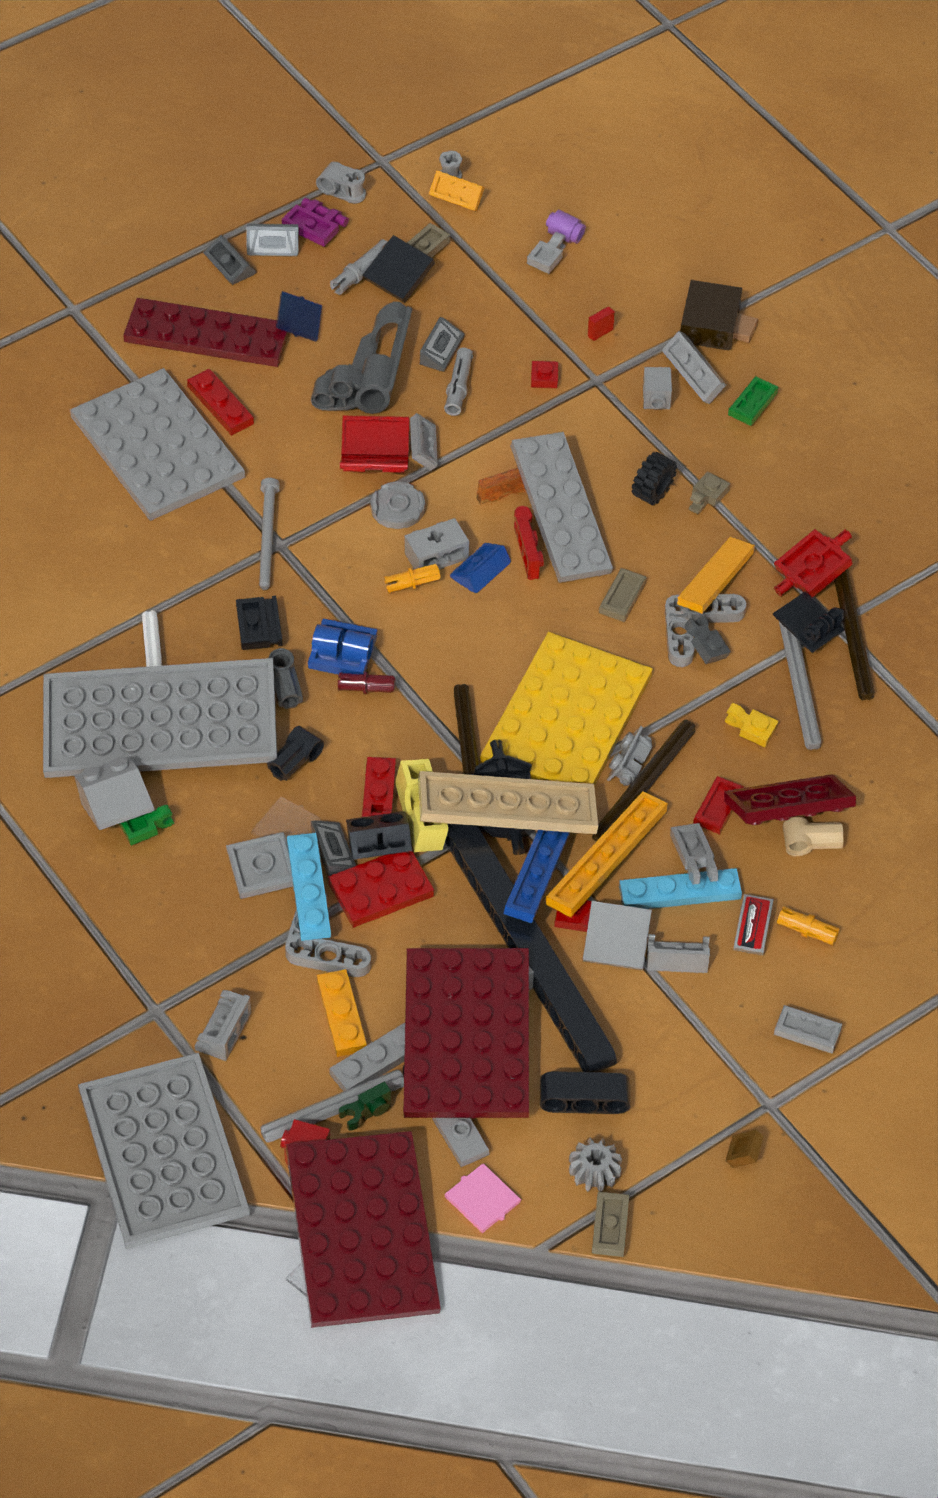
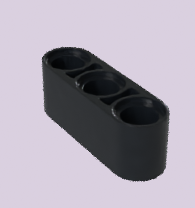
M547 1072L540 1077V1107L544 1111L552 1113L622 1114L630 1109V1078L622 1073Z

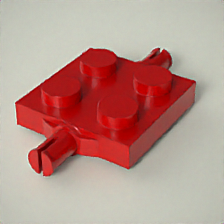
M816 529L811 531L774 562L776 570L785 577L782 582L774 587L775 592L781 597L790 588L795 587L803 592L806 591L813 598L853 564L851 557L841 550V546L852 538L850 532L844 529L835 538L823 536Z

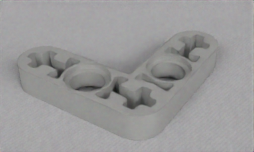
M719 594L709 605L713 610L703 612L702 614L678 605L679 595L669 597L665 604V626L669 661L677 667H686L692 663L694 657V646L691 643L694 639L693 636L688 632L682 635L675 634L672 631L673 628L682 627L685 629L684 625L690 618L695 622L701 615L707 619L708 623L739 622L745 617L746 601L742 596L737 594ZM678 645H683L684 655H679Z
M297 910L295 911L285 943L286 958L291 964L326 972L346 969L348 976L362 977L369 973L371 969V955L366 948L325 939L301 941ZM298 947H303L300 953H294ZM312 949H315V957H311ZM325 951H332L337 956L331 961H325L320 958V955ZM342 955H346L344 963H342ZM356 959H362L359 965H354L353 962Z

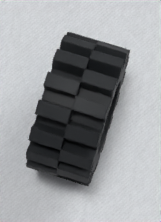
M652 452L651 455L647 456V460L642 462L641 469L637 471L638 475L634 477L633 481L635 483L632 484V494L650 505L658 504L660 499L665 497L664 493L669 491L670 488L668 487L670 484H673V477L677 473V463L658 452Z

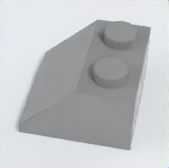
M129 756L115 758L110 763L99 767H90L82 773L74 775L81 804L99 830L155 811L139 769Z

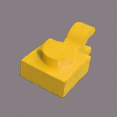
M735 703L730 705L727 710L728 716L725 719L728 725L741 729L739 736L763 747H766L779 722L754 709L748 715L741 706Z

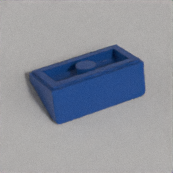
M484 543L450 574V577L471 592L478 593L506 568L511 560L504 545Z

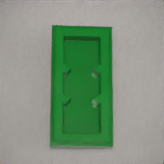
M755 376L731 405L728 415L752 426L778 394L779 387Z

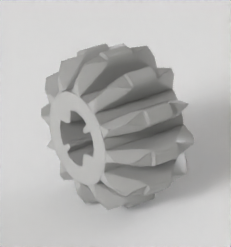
M589 1138L587 1145L578 1142L576 1151L571 1152L569 1156L570 1176H575L574 1182L576 1186L585 1183L587 1192L592 1186L597 1187L599 1192H602L604 1185L612 1188L615 1184V1179L621 1176V1154H616L614 1144L605 1146L603 1138L599 1143H594Z

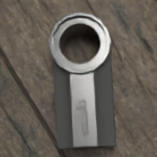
M278 648L269 655V658H273L275 695L280 707L285 709L295 708L299 703L303 702V696L294 667V656L289 650Z

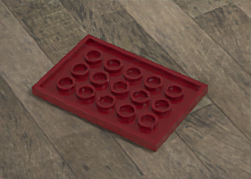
M407 948L404 1118H529V948Z
M412 1131L286 1144L311 1328L439 1314L441 1307Z

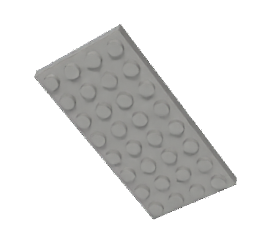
M273 658L44 674V777L74 776L82 773L87 768L99 767L110 763L115 758L127 756L132 759L139 772L256 764L275 760L277 758Z

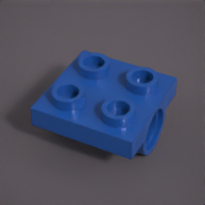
M322 619L321 625L317 624L313 634L308 669L338 675L339 672L364 674L377 639V629Z

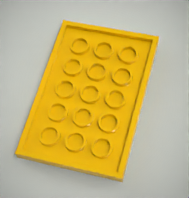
M548 632L480 755V762L483 763L493 757L490 742L500 739L503 742L502 745L506 756L514 757L532 765L530 777L533 780L594 784L595 786L652 677L653 668Z

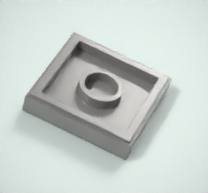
M284 832L226 845L240 899L293 887L288 846Z
M592 901L583 962L643 970L652 910Z

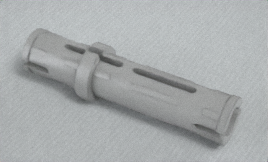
M381 239L353 264L349 263L345 266L344 272L330 281L331 289L333 290L340 284L335 293L341 295L352 284L359 283L365 271L388 241Z
M468 348L457 350L451 382L446 388L447 400L444 409L451 416H457L461 413L463 399L467 396L468 389L466 384L473 359V352Z

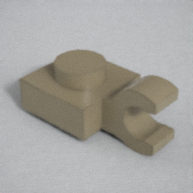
M707 471L693 487L692 496L690 497L693 503L688 510L698 515L708 503L715 507L729 492L730 483Z

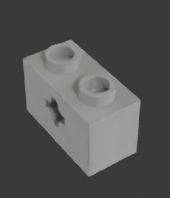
M453 518L405 535V555L414 569L432 564H437L439 569L469 558V540L456 519Z

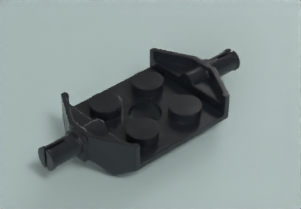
M498 739V741L493 740L490 742L493 757L476 766L472 774L531 779L530 771L532 765L514 757L506 756L502 745L503 742ZM483 826V830L491 836L507 838V841H511L514 855H517L518 852L519 855L525 853L526 850L522 838L531 835L535 831L531 829Z

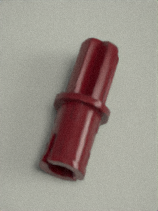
M366 671L364 674L339 672L338 678H340L338 680V691H363V694H367L368 692L392 693L395 690L396 681L394 676L369 675V672Z

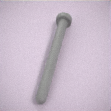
M275 478L263 479L260 487L264 493L259 586L262 590H267L270 587L275 494L280 490V482Z

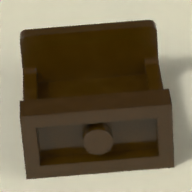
M691 280L680 332L685 333L694 345L731 350L737 315L741 306L742 287Z

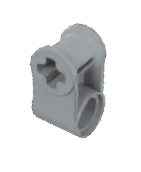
M330 162L316 179V186L322 193L340 198L348 203H360L366 197V191L363 188L365 174L358 169L344 166L338 162Z

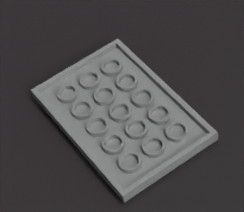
M164 368L70 409L71 418L150 521L245 478V470Z
M199 1053L78 1084L81 1100L126 1249L250 1215L249 1206Z

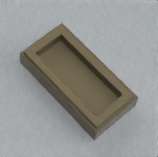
M621 568L599 607V613L625 622L646 584L647 577Z

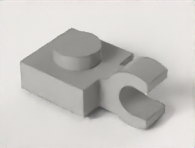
M555 232L548 243L540 240L527 256V264L550 274L563 258L565 244L562 241L565 239V235Z

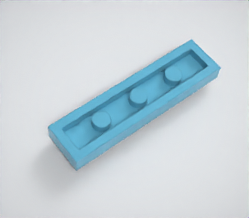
M316 833L287 836L301 941L331 938Z
M737 868L718 870V881L710 882L706 871L700 872V884L694 885L691 883L688 873L619 880L622 905L643 909L739 900L742 896Z

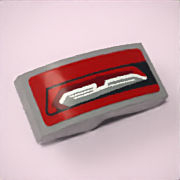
M744 894L733 950L763 956L774 899Z

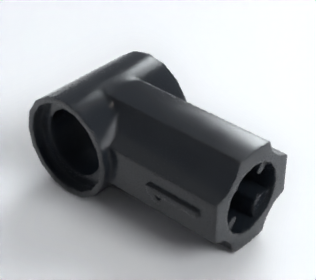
M296 726L288 735L286 744L277 752V758L267 762L268 769L278 780L287 781L306 761L311 763L318 758L324 748V741L302 726Z

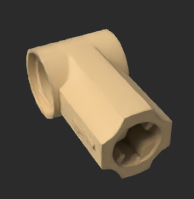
M793 817L783 823L786 852L789 855L803 856L812 849H841L843 847V826L840 822L809 823L805 818Z

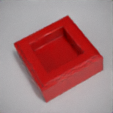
M608 306L589 317L588 337L592 341L599 339L614 329L615 311Z

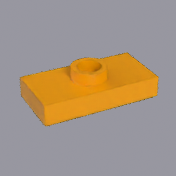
M436 170L428 195L477 211L485 187Z

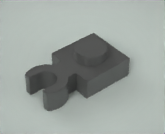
M703 615L699 616L695 622L690 618L684 625L686 631L694 636L691 643L705 664L726 659L731 653L718 631L709 630V623Z

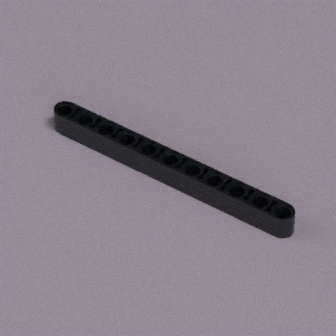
M447 823L449 829L445 844L508 948H529V967L534 972L533 990L582 1071L600 1072L616 1065L617 1058L612 1045L535 919L532 923L503 914L514 885L478 826Z

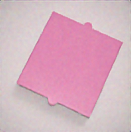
M481 1164L468 1176H462L461 1181L445 1193V1198L481 1233L485 1232L498 1220H504L505 1215L521 1202V1199L485 1164Z

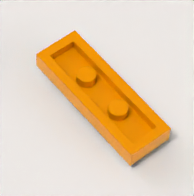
M347 970L317 975V984L336 1056L354 1054L367 1046Z

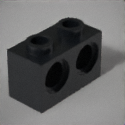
M405 811L346 820L349 847L353 860L412 851L409 823Z

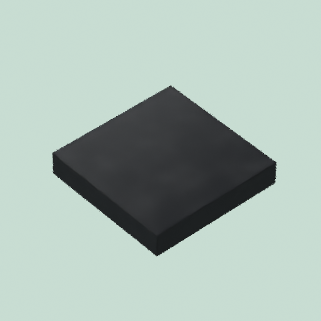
M393 235L365 271L363 277L368 282L405 303L434 266L435 261L430 256Z

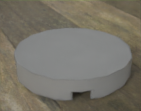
M390 482L382 485L380 490L372 494L370 509L373 518L379 524L393 529L408 528L418 523L423 517L425 499L423 493L420 490L418 492L409 483Z

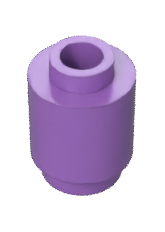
M557 210L555 213L552 212L546 221L548 233L553 235L555 232H559L565 235L564 241L568 243H579L586 229V225L582 224L580 219L561 210Z

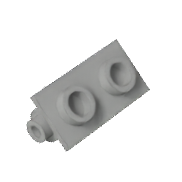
M642 726L633 734L628 732L620 743V747L623 748L620 754L617 753L609 764V768L612 770L607 778L608 781L616 776L621 784L628 786L637 777L642 765L634 761V759L643 764L653 747L650 737L640 735L643 729Z

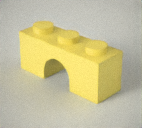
M430 760L401 761L395 784L402 810L405 811L409 823L413 851L443 850L449 829L447 823L420 821L418 777L420 771L433 772Z

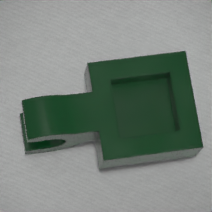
M384 1081L359 1094L357 1101L341 1106L339 1108L340 1119L347 1115L354 1117L347 1121V1129L349 1131L357 1129L361 1125L362 1118L365 1121L372 1116L376 1117L385 1113L391 1107L390 1088Z

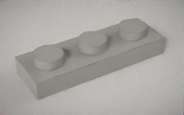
M678 331L662 349L663 353L703 402L710 404L727 385L685 333Z
M405 1023L329 1068L330 1076L343 1092L378 1078L404 1062Z

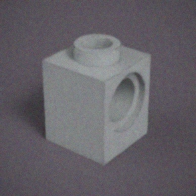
M644 367L643 409H670L672 394L671 368Z

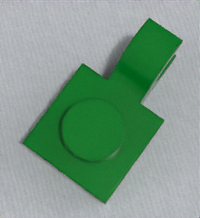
M163 805L155 811L119 824L132 846L158 835L156 827L167 828L172 826L174 821L171 818L172 812L169 806Z

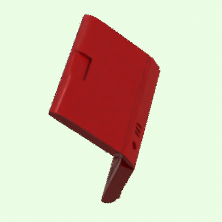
M342 415V456L340 469L349 472L382 470V472L404 473L408 471L409 417Z

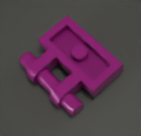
M306 197L302 200L301 206L296 204L282 218V224H298L300 236L323 247L339 232V225L346 227L349 222V218L343 216L341 211L335 208L329 209L323 206L322 202L316 199L310 200Z

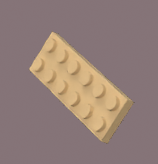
M427 771L419 772L420 821L597 834L598 817L594 784Z

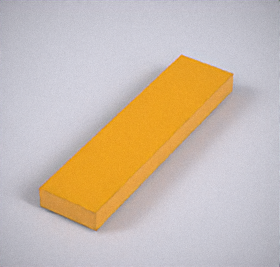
M730 536L678 596L677 604L702 614L754 554L755 545Z

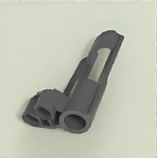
M392 302L384 306L375 318L372 332L361 338L352 365H338L331 370H327L325 374L317 378L311 395L312 405L319 410L327 411L349 410L358 407L361 411L370 414L385 410L390 402L412 308L406 307L401 302ZM387 323H396L398 328L391 356L376 354L381 334L380 328Z

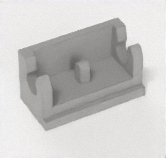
M649 934L647 970L707 973L710 957V937L703 936L702 943L655 941V934Z
M223 990L220 995L222 998L219 999L218 1005L205 1030L197 1038L199 1041L195 1044V1050L226 1061L251 1014V1002L248 995L243 996L232 991Z

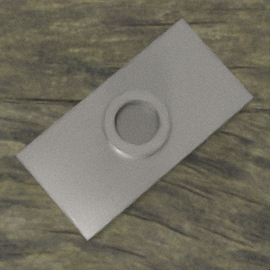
M416 413L410 418L412 459L429 470H433L438 466L436 425Z
M784 1005L776 1024L774 1035L833 1054L842 1024Z
M432 1118L460 1167H464L489 1155L487 1145L470 1118Z

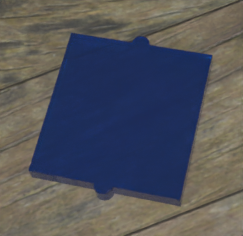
M282 291L279 300L276 328L290 332L295 337L301 336L316 342L319 335L322 305L306 300L303 296L297 297Z

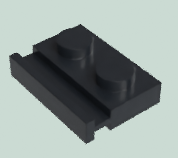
M272 596V599H264V597L236 599L241 649L269 648L273 644H278V647L283 646L276 596Z

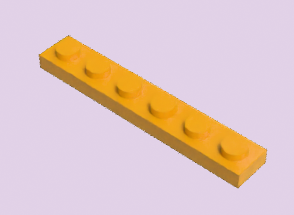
M642 791L546 896V905L572 917L667 812L668 803Z

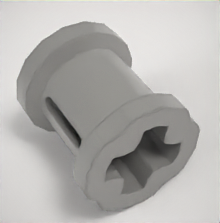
M456 151L443 152L439 157L442 166L440 171L462 179V173L459 170L462 164L460 153Z

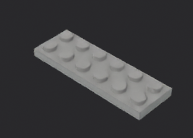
M564 432L512 440L510 447L558 582L611 574L613 567Z

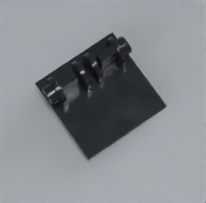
M806 591L772 614L811 653H814L844 631V628L840 625L845 616L843 609L834 607L827 613Z

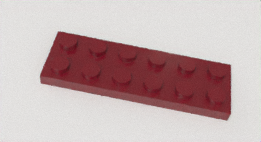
M137 298L123 337L124 342L278 367L290 332V322Z

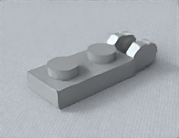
M700 824L671 827L670 837L685 870H688L691 883L693 885L700 884L701 875L698 869L706 867L710 882L718 881V870L715 865L714 854Z

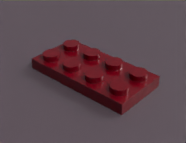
M830 774L724 791V802L746 824L760 825L763 821L774 819L785 821L799 815L815 816L818 812L824 811L841 812L845 808L856 807V795L838 778Z

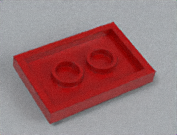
M412 851L383 855L328 876V884L353 928L434 897V888Z

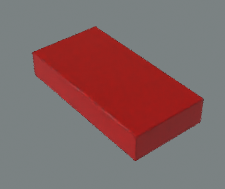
M717 776L698 809L693 824L699 823L702 828L720 835L733 812L724 802V791L741 789L744 786Z

